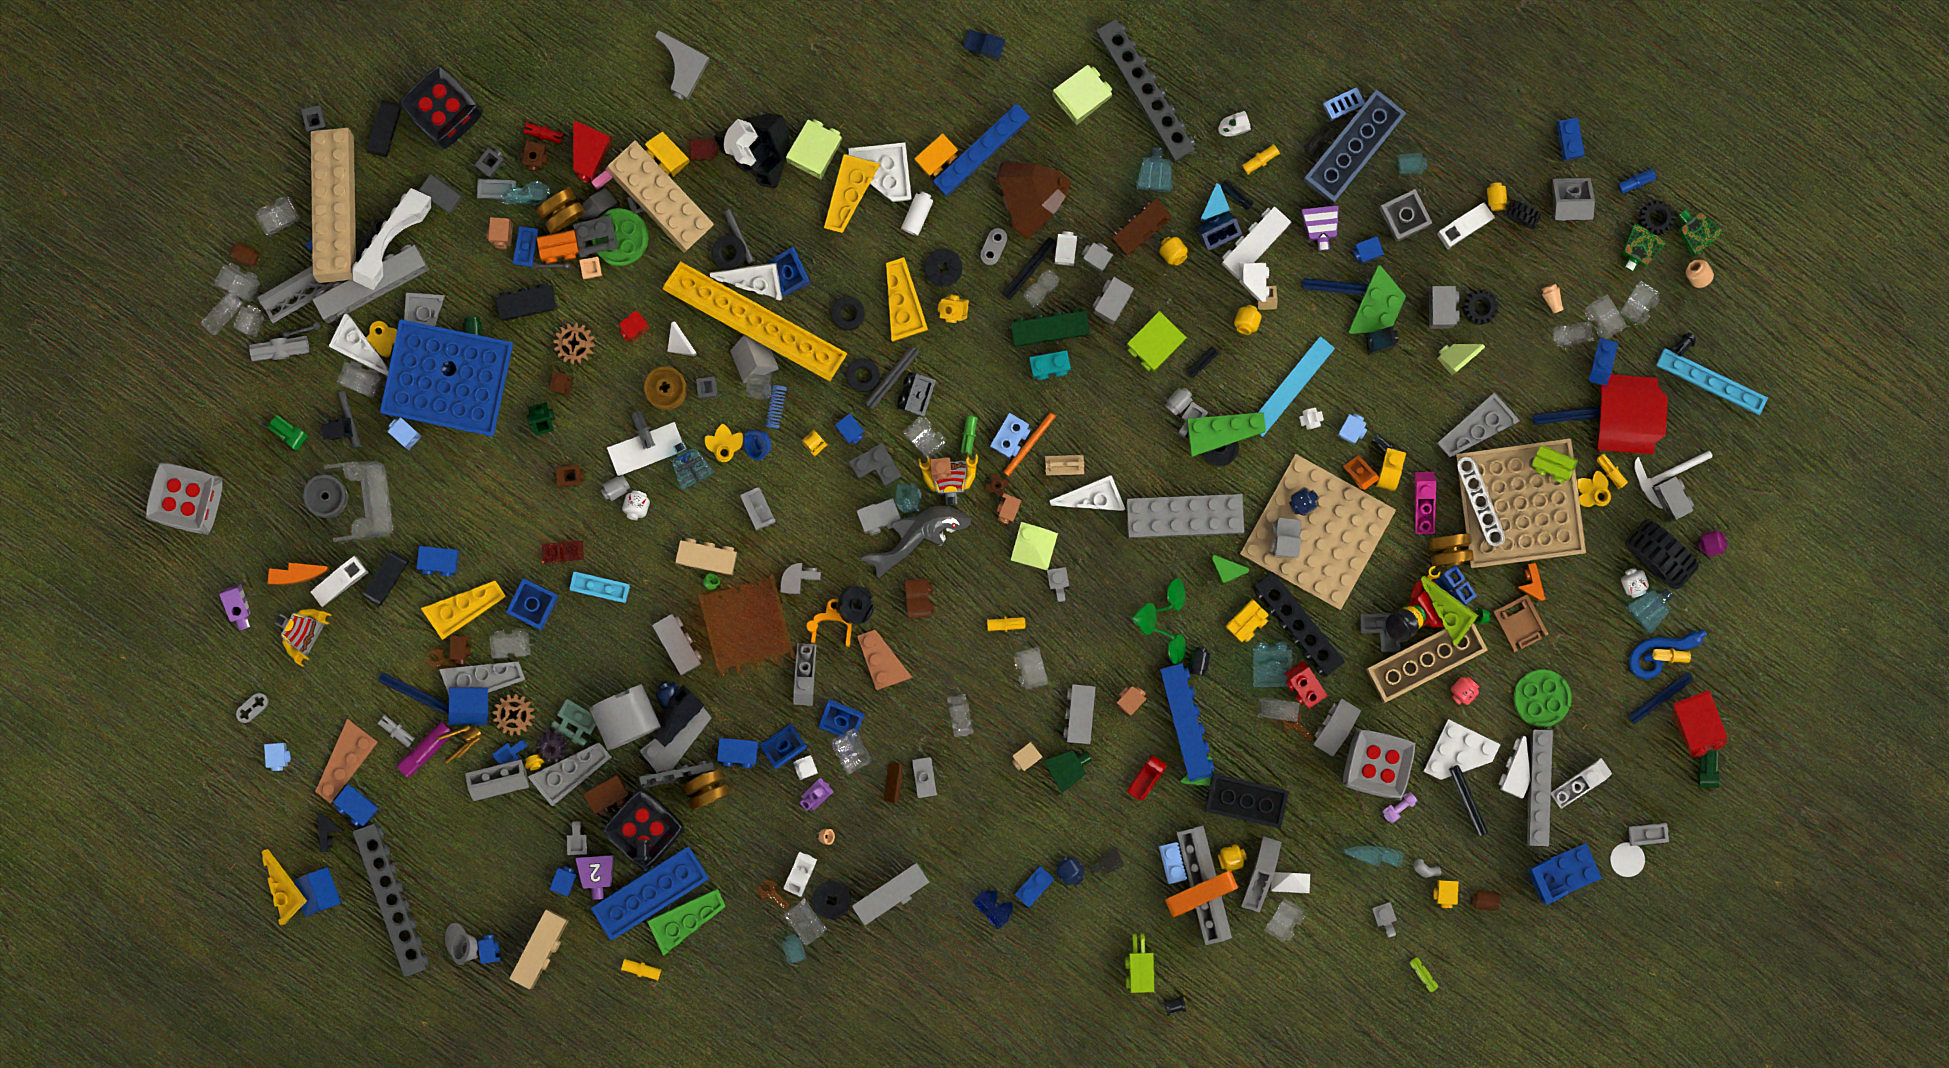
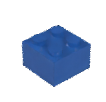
M523 578L506 613L543 631L559 596Z

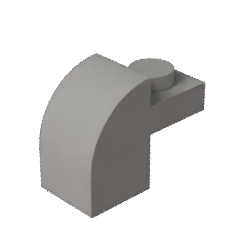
M802 563L791 565L783 573L781 593L800 595L801 579L821 581V572H817V568H806V571H802Z

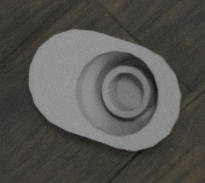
M450 924L447 927L444 939L447 950L455 963L462 965L466 961L478 958L476 938L468 935L460 924Z

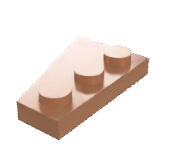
M876 630L857 636L876 691L913 678Z

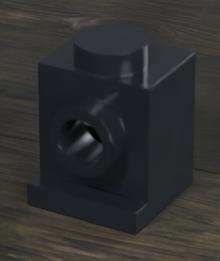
M340 417L338 419L328 420V424H322L321 426L323 440L353 437L351 418Z

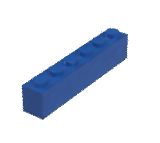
M1018 104L1014 105L933 181V185L947 198L1030 121L1029 115Z
M1183 663L1160 669L1189 781L1191 783L1213 777L1211 771H1215L1212 759L1208 760L1207 753L1210 752L1208 742H1203L1202 734H1205L1203 723H1198L1197 716H1200L1198 704L1194 705L1192 700L1195 697L1193 686L1189 687L1187 681L1191 679L1188 668L1184 669Z

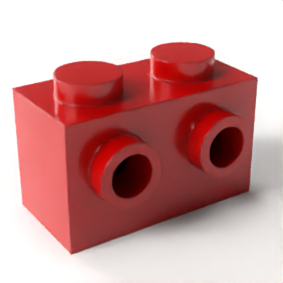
M1304 661L1284 673L1288 679L1285 683L1291 691L1295 690L1297 693L1295 698L1300 705L1304 704L1310 709L1327 697L1324 689Z

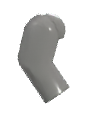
M1422 859L1414 861V869L1422 877L1427 878L1441 875L1440 866L1428 867Z

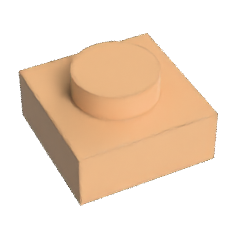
M599 257L580 260L583 280L602 276Z

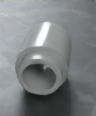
M1185 387L1183 389L1178 388L1169 397L1165 407L1175 416L1178 413L1181 414L1193 401L1191 392Z
M623 475L620 477L616 476L602 484L603 489H601V492L606 500L610 499L613 501L627 493L630 486Z

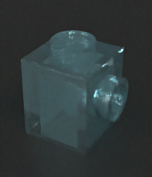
M898 484L895 503L903 512L912 513L913 511H919L922 493L917 485Z

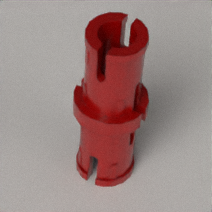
M529 122L525 125L526 128H530L532 131L524 129L523 134L538 137L541 141L548 140L559 145L562 142L561 139L555 138V136L563 138L564 133L550 130L546 126L540 127L530 124Z

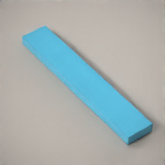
M1321 336L1258 412H1264L1266 432L1335 349ZM1266 432L1259 435L1263 437L1266 434Z
M1666 348L1663 349L1655 365L1757 415L1761 414L1768 397L1691 360L1678 356V354Z

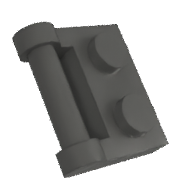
M611 215L573 225L581 258L588 257V254L608 249H618ZM606 236L609 238V242L586 247V241Z

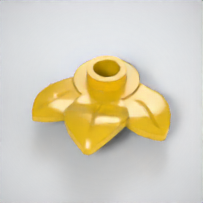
M375 321L370 326V334L366 339L382 357L389 358L393 348L392 345L395 343L397 329L388 327L383 321ZM376 328H381L382 333L378 334Z
M724 424L718 427L715 436H705L707 449L715 453V457L720 462L730 461L734 452L738 451L743 444V434L736 433L732 435L729 428ZM723 449L728 451L726 456L721 455Z
M1596 471L1592 480L1587 478L1577 480L1578 489L1582 493L1579 496L1582 506H1605L1610 502L1611 494L1607 489L1608 480L1602 472ZM1599 493L1604 495V500L1598 499Z

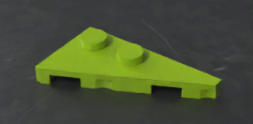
M1423 576L1420 579L1423 587L1428 592L1438 616L1443 620L1445 629L1448 630L1452 637L1453 644L1457 646L1479 615L1426 576Z

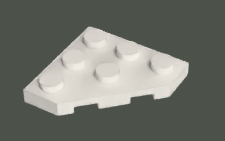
M905 143L848 149L851 156L881 163L870 184L892 202L912 200Z
M1448 719L1423 772L1442 780L1452 776L1449 768L1454 765H1459L1462 772L1493 761L1500 744Z

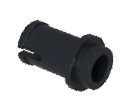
M1691 333L1684 334L1682 340L1673 348L1674 353L1677 354L1681 351L1678 356H1683L1690 347L1695 345L1696 337Z
M1379 433L1371 441L1384 453V456L1387 448L1396 449L1394 444L1391 445Z

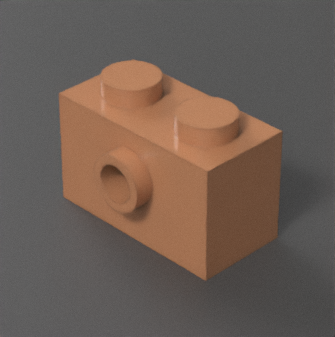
M490 217L486 238L496 249H506V246H511L513 223L507 218Z
M1132 686L1130 689L1126 687L1119 694L1121 698L1116 705L1130 717L1146 700L1144 697L1146 693L1139 686L1136 688Z

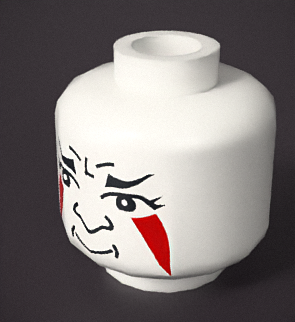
M634 490L626 495L622 510L627 514V518L638 520V518L646 516L650 501L645 493Z
M1636 568L1626 570V575L1621 578L1625 593L1631 595L1632 598L1646 594L1649 584L1645 572L1636 570Z

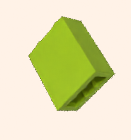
M1159 311L1127 343V351L1134 358L1138 356L1142 360L1141 365L1147 371L1152 370L1155 372L1187 337Z

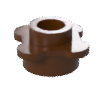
M997 474L991 476L992 480L990 484H987L986 489L988 492L992 491L997 497H1001L1009 483L1006 479L1003 480Z

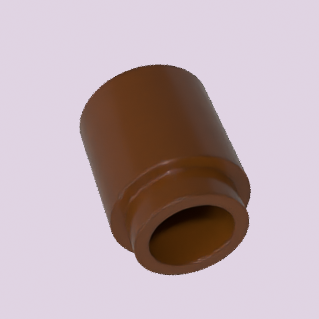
M241 242L237 245L234 244L230 250L231 259L247 267H254L260 256L255 249Z
M1477 890L1476 894H1472L1471 904L1475 905V909L1499 910L1500 894L1492 891Z

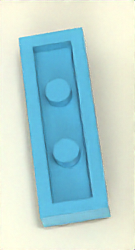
M573 572L569 590L626 603L630 584Z

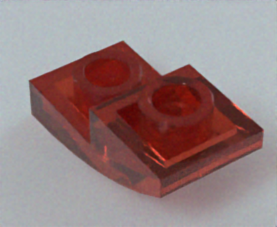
M583 541L542 544L543 563L584 560Z

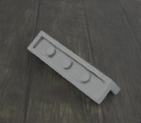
M312 265L257 298L266 310L271 322L274 323L312 301V299L316 298L315 295L317 293L333 289L332 286L338 282L334 281L326 285L318 283L313 276ZM315 288L313 293L305 294L308 289ZM292 298H298L297 302L289 304ZM281 307L280 312L273 315L271 313L273 309Z

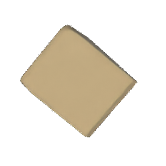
M1268 286L1269 297L1266 298V302L1258 301L1259 310L1277 309L1276 286Z

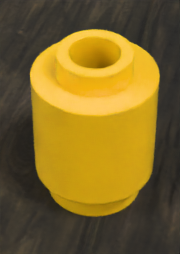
M1502 183L1490 184V187L1487 188L1488 206L1491 207V211L1506 210V205L1508 204L1506 186H1502Z

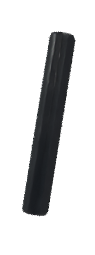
M1049 237L1004 290L1003 296L1011 300L1057 244L1053 238Z
M1452 766L1449 768L1477 835L1482 837L1488 834V830L1460 766Z

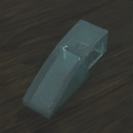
M1354 846L1343 848L1341 851L1375 867H1379L1380 862L1383 861L1399 868L1405 855L1403 852L1379 846Z

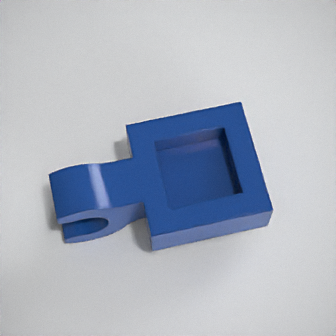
M524 740L519 741L513 747L507 743L492 755L499 765L517 761L520 759L517 753L528 745Z

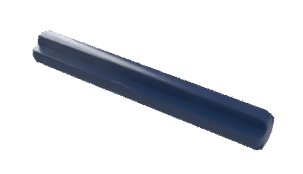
M1304 278L1302 282L1303 289L1364 295L1368 287L1367 284Z
M1600 407L1534 414L1532 419L1534 425L1597 418L1600 417Z
M1689 672L1683 674L1628 716L1633 724L1637 723L1694 680L1693 676Z
M382 673L378 681L435 710L444 714L449 710V704L386 673Z

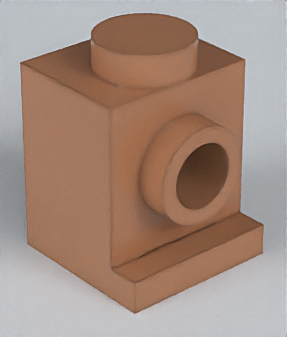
M950 458L931 459L932 480L952 479Z
M1004 493L1002 498L1005 501H1000L997 512L1000 514L997 520L1005 524L1013 523L1022 500Z

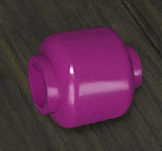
M1719 530L1703 533L1701 541L1698 542L1700 552H1705L1708 557L1723 554L1725 548L1728 547L1725 534L1720 533Z

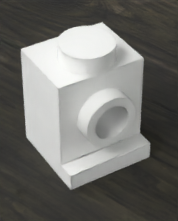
M811 755L793 762L800 780L818 774Z

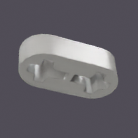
M262 693L254 694L236 711L238 721L249 723L268 707V697ZM257 697L264 698L263 706L253 707L257 703ZM251 708L252 711L248 714L249 718L242 719L241 711H248Z

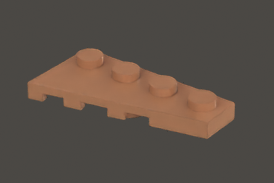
M347 719L315 792L329 803H332L378 744V741Z

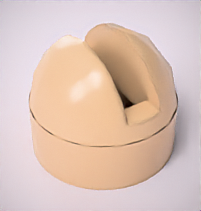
M822 829L818 833L819 842L828 845L833 843L835 838L833 830Z

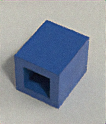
M1378 237L1356 244L1354 246L1355 250H1353L1356 261L1359 260L1361 264L1384 255Z
M848 414L835 424V427L849 445L852 442L855 445L864 438L862 436L864 434L863 429L851 414Z
M563 866V869L558 868L549 890L568 897L577 877V874L573 873L574 869Z

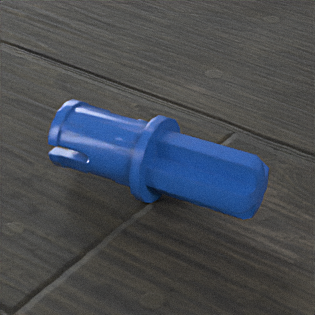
M1652 169L1638 175L1634 174L1632 178L1618 183L1620 192L1624 194L1637 187L1639 189L1642 185L1655 180L1656 174Z

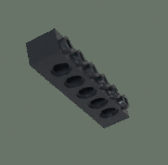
M1274 572L1254 586L1256 589L1254 591L1255 595L1260 600L1264 599L1266 601L1268 611L1272 615L1276 614L1278 616L1280 626L1285 631L1287 629L1290 631L1292 641L1297 646L1299 644L1304 649L1302 653L1309 661L1311 659L1316 664L1314 668L1321 676L1324 674L1327 677L1345 662ZM1271 590H1276L1279 593L1278 600L1273 601L1269 598ZM1283 605H1288L1291 608L1290 615L1285 616L1281 613ZM1295 620H1300L1303 623L1301 631L1293 628ZM1307 635H1312L1315 638L1313 646L1305 643ZM1319 650H1324L1327 653L1325 661L1317 658Z

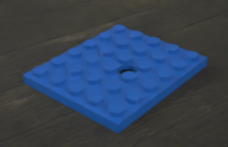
M400 319L380 414L494 437L513 342ZM447 361H451L456 365V372L452 376H445L441 371L442 365Z

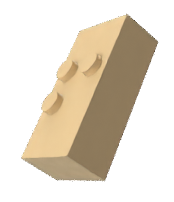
M546 909L509 979L528 989H533L542 971L546 970L549 965V958L552 952H557L561 944L558 940L569 919L550 909Z

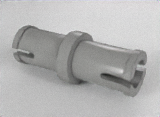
M386 715L378 722V725L389 732L392 738L395 737L407 748L415 739L402 729L403 726L397 725Z

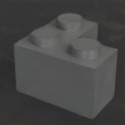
M883 443L849 461L859 480L874 471L877 472L885 487L902 478Z

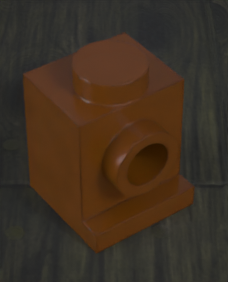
M553 371L549 391L570 396L574 378L567 374Z
M579 465L556 467L557 486L559 488L582 485L581 481L585 480L584 469H580ZM570 473L575 475L573 480L568 479Z
M450 636L449 659L454 660V664H466L467 656L471 654V645L467 644L468 641L472 640V637Z

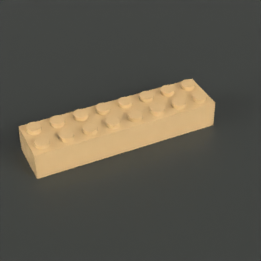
M349 128L311 131L313 276L318 283L353 280L352 267L356 262L354 136Z

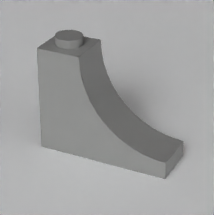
M658 30L655 39L667 48L674 60L675 75L670 88L673 92L672 95L679 100H683V98L688 100L710 59L706 55Z
M1263 836L1241 907L1260 912L1275 873L1282 842Z

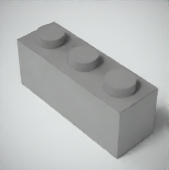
M671 614L652 625L681 676L702 665L700 660L703 658L697 649L693 650L690 644L693 641L688 632L683 633L681 627L684 625L679 616L674 617Z
M1073 684L1072 689L1068 688L1067 700H1071L1070 708L1066 707L1065 719H1069L1068 727H1064L1063 737L1067 738L1068 743L1090 745L1096 688L1094 686Z
M522 760L465 773L468 791L473 801L529 787L527 771Z

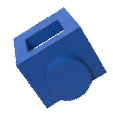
M493 935L482 936V940L478 941L481 964L502 961L501 957H497V953H500L499 942H495Z

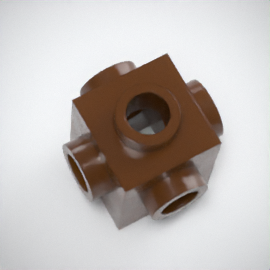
M526 141L525 150L522 149L520 153V161H522L526 170L537 172L538 169L543 170V165H547L548 154H546L547 147L545 144Z

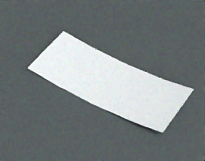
M675 422L650 431L655 446H651V448L644 450L639 436L607 447L617 475H623L680 453L674 447L682 442Z

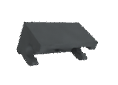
M430 174L419 189V192L430 196L431 201L448 213L454 211L465 197L464 194L436 174Z

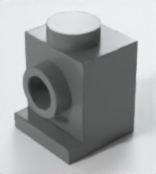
M320 105L301 109L308 134L311 131L327 129L323 109ZM318 119L319 124L314 126L312 124L313 120Z
M488 147L474 166L488 178L492 179L505 160L502 158L503 154L496 148L491 150ZM489 160H495L493 166H489L488 162Z
M715 376L696 379L698 398H703L704 400L719 397Z

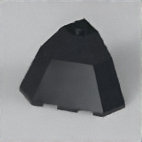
M772 113L746 118L743 121L751 123L758 135L749 146L756 161L752 166L736 162V165L746 173L750 171L756 177V182L761 186L776 188L787 160L786 156L789 153V129L783 115ZM729 128L714 135L720 151L726 156L730 154L725 152L724 138Z

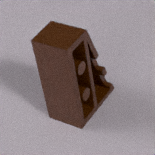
M1158 199L1145 205L1142 208L1143 211L1138 216L1135 214L1127 221L1128 225L1124 228L1119 227L1113 233L1112 241L1126 257L1170 222L1172 215Z

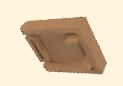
M1528 594L1493 612L1514 653L1518 651L1516 643H1518L1520 649H1523L1542 639L1539 631H1542L1544 637L1549 635ZM1520 603L1523 610L1507 617L1504 610Z

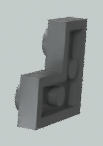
M1394 613L1360 614V634L1380 633V652H1400V642L1392 639L1386 630V620L1390 614Z

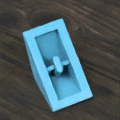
M1217 183L1200 221L1202 222L1230 211L1221 186Z

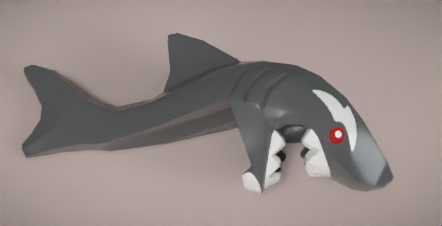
M942 505L930 506L915 517L903 518L891 523V526L901 537L900 542L893 550L885 553H868L862 555L860 560L873 564L876 569V576L880 578L887 570L905 558L924 538L941 546L946 539L945 535H943V529L946 528V531L951 533L955 530L965 529L971 523V517L952 507Z

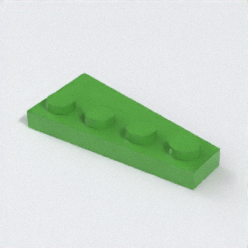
M718 888L647 920L663 956L726 907Z

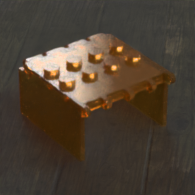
M773 574L769 575L770 578L758 581L759 589H756L755 583L752 582L739 586L741 591L739 594H737L736 587L721 590L722 598L720 599L717 592L706 595L698 594L716 666L721 678L725 677L723 669L736 666L737 672L741 673L740 665L755 661L756 668H760L759 660L774 657L776 664L779 663L777 655L789 652L792 659L796 658Z

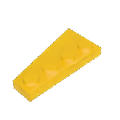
M843 154L824 228L843 233L881 163Z
M905 258L886 263L892 342L928 331Z
M493 581L421 609L441 639L444 640L507 596L498 583Z

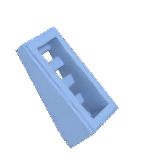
M1356 87L1324 102L1323 107L1330 120L1333 121L1362 107L1365 102ZM1352 94L1355 95L1358 104L1354 103L1351 97ZM1344 98H1348L1351 107H1348ZM1341 100L1345 110L1341 109L1338 101ZM1332 104H1335L1338 113L1335 114L1331 106Z

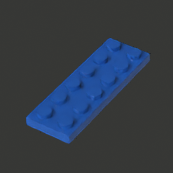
M688 846L596 904L591 910L612 941L704 883L709 877Z

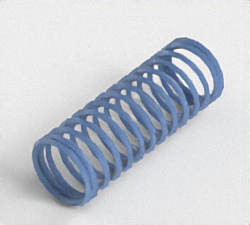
M772 385V391L774 392H771L773 395H771L770 401L772 402H769L771 405H769L770 408L768 409L771 412H767L769 415H767L768 418L766 420L769 422H765V426L779 429L780 426L775 424L780 423L770 420L781 421L780 419L772 418H781V416L771 413L782 414L772 411H783L782 409L774 408H783V406L773 403L784 404L774 400L785 401L784 399L776 398H785V396L774 393L786 394L776 390L787 391V387Z

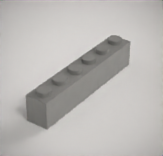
M1531 730L1527 846H1549L1553 730Z
M1204 826L1177 832L1190 887L1216 877ZM1222 896L1196 907L1205 945L1232 938Z

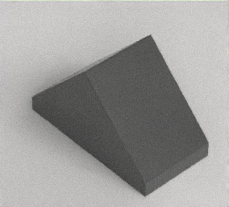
M604 188L584 202L582 206L586 212L581 216V219L586 222L600 218L601 215L614 207L618 202Z

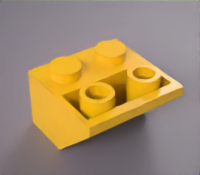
M663 131L645 144L646 152L654 161L657 160L660 163L659 166L667 175L671 174L674 177L690 162L688 157Z

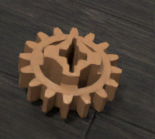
M575 323L574 327L567 324L568 329L565 330L561 327L562 333H556L559 339L553 341L555 344H558L554 350L560 351L558 357L564 356L563 361L565 363L570 360L571 364L574 365L577 360L579 364H582L581 359L589 360L587 354L593 355L590 349L596 346L591 343L595 338L594 336L589 337L591 334L590 330L585 332V325L579 328L578 323ZM571 332V336L564 339L565 335ZM579 333H582L587 341L581 340ZM576 338V341L579 343V345H576L573 350L572 345H570V342L572 343ZM562 346L568 347V349L570 350V355H567L563 351ZM586 349L581 355L578 356V352L580 350Z
M518 694L514 695V699L507 695L506 701L501 698L502 704L495 705L498 711H493V714L497 715V718L493 719V721L500 723L497 726L498 729L504 728L502 733L505 734L507 731H510V736H513L516 731L518 735H521L522 729L527 732L526 726L533 725L530 719H535V716L531 715V712L535 710L534 708H529L530 701L524 702L526 697L523 696L519 700ZM518 702L521 705H519L518 707H512L510 703ZM504 708L506 713L505 717L502 719L501 713ZM511 711H519L517 714V719H509L511 716ZM526 711L527 717L524 722L522 720L523 713ZM510 723H516L518 727L510 728L507 725H509Z

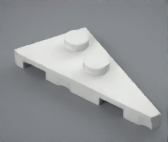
M776 263L710 272V277L718 281L731 283L736 287L749 291L752 290L761 295L765 294L776 298V300H782Z
M345 313L329 347L388 376L389 368L351 317Z
M1112 475L1049 501L1051 506L1125 510Z

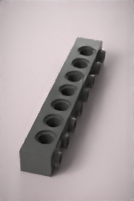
M1115 19L1098 29L1096 34L1172 160L1176 163L1194 152L1196 143L1191 135L1187 136L1185 133L1186 127L1181 119L1177 120L1174 115L1176 110L1171 103L1168 104L1165 100L1166 94L1162 87H1157L1154 82L1156 77L1153 72L1146 69L1145 64L1147 63L1142 54H1137L1135 42L1132 38L1128 39L1125 32L1127 30L1124 24ZM1120 37L1123 43L1116 46L1113 44L1112 39ZM1129 53L1133 59L1130 62H1125L1122 59V55ZM1138 69L1143 75L1140 78H1135L1132 75V71ZM1150 86L1152 93L1144 94L1142 87ZM1152 103H1161L1162 109L1159 111L1154 110ZM1164 118H1169L1172 121V125L1165 127L1161 121ZM1174 134H1178L1181 136L1182 141L1174 143L1171 137Z
M374 823L353 831L404 977L428 969L427 965L430 962L427 954L422 952L421 946H423L420 935L417 936L414 928H417L416 922L413 917L410 918L408 910H410V905L407 899H403L401 892L404 889L401 881L396 879L397 869L394 862H390L389 855H391L388 844L384 845L382 837L385 836L382 827H378ZM372 839L378 843V847L374 851L368 847V843ZM379 857L384 860V866L381 869L375 866V860ZM384 876H388L391 880L388 887H384L381 884V879ZM390 894H394L397 897L395 905L388 903V896ZM397 912L402 913L404 916L401 923H397L394 920V915ZM404 930L410 933V939L406 942L400 937L401 932ZM409 949H414L417 953L416 958L413 960L407 957Z

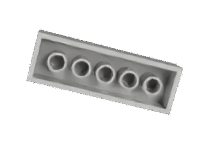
M407 245L401 249L399 254L386 256L384 262H382L383 277L374 290L353 280H348L344 283L340 281L332 286L333 289L327 292L323 290L315 295L316 298L312 300L323 320L329 324L344 316L345 313L348 314L430 270L419 249L415 245Z
M1243 494L1134 498L1126 500L1128 539L1244 533Z

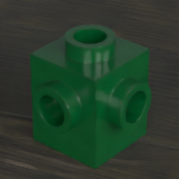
M547 402L528 407L529 415L526 416L529 427H533L535 436L554 431L552 421L555 420L553 409L548 408Z

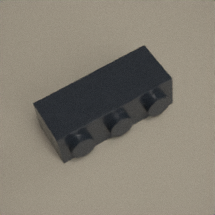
M548 283L539 284L536 289L531 290L529 287L520 288L517 293L512 294L511 291L499 293L500 296L496 297L501 321L558 310L554 288L552 285L549 286Z

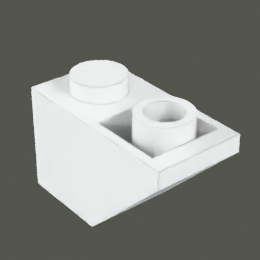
M1240 263V283L1258 301L1266 302V298L1269 297V287L1266 286V278H1269V268L1266 267V263Z

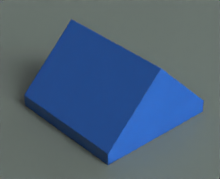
M794 247L768 261V264H777L783 296L810 285L808 276Z
M449 687L448 725H487L488 687Z
M829 699L818 728L854 742L865 714Z
M789 724L760 744V747L776 770L808 748L792 724Z
M328 867L293 880V883L307 900L301 907L305 917L341 904Z

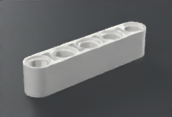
M1464 457L1458 462V470L1485 538L1490 545L1500 546L1505 541V534L1478 466L1473 459ZM1470 461L1472 468L1466 472L1462 468L1463 463ZM1472 479L1479 481L1478 488H1470L1469 484ZM1483 496L1486 499V504L1483 507H1479L1477 499ZM1488 514L1493 516V522L1490 525L1484 523V517ZM1494 532H1498L1501 536L1497 543L1491 540V535Z

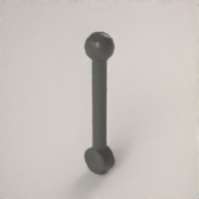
M533 262L531 269H569L570 264L568 262L563 264H537Z
M316 322L313 326L292 332L285 331L282 333V338H288L291 335L313 329L320 330L321 325Z

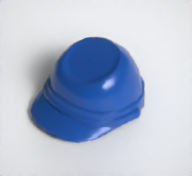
M749 430L745 434L743 442L748 456L753 460L760 461L771 450L769 436L766 432Z

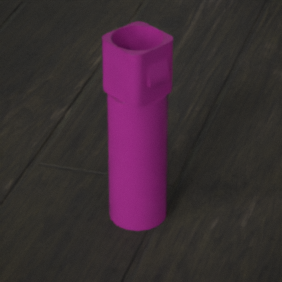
M440 721L405 758H402L396 767L407 778H410L450 738L437 740V737L452 732V730L443 721Z

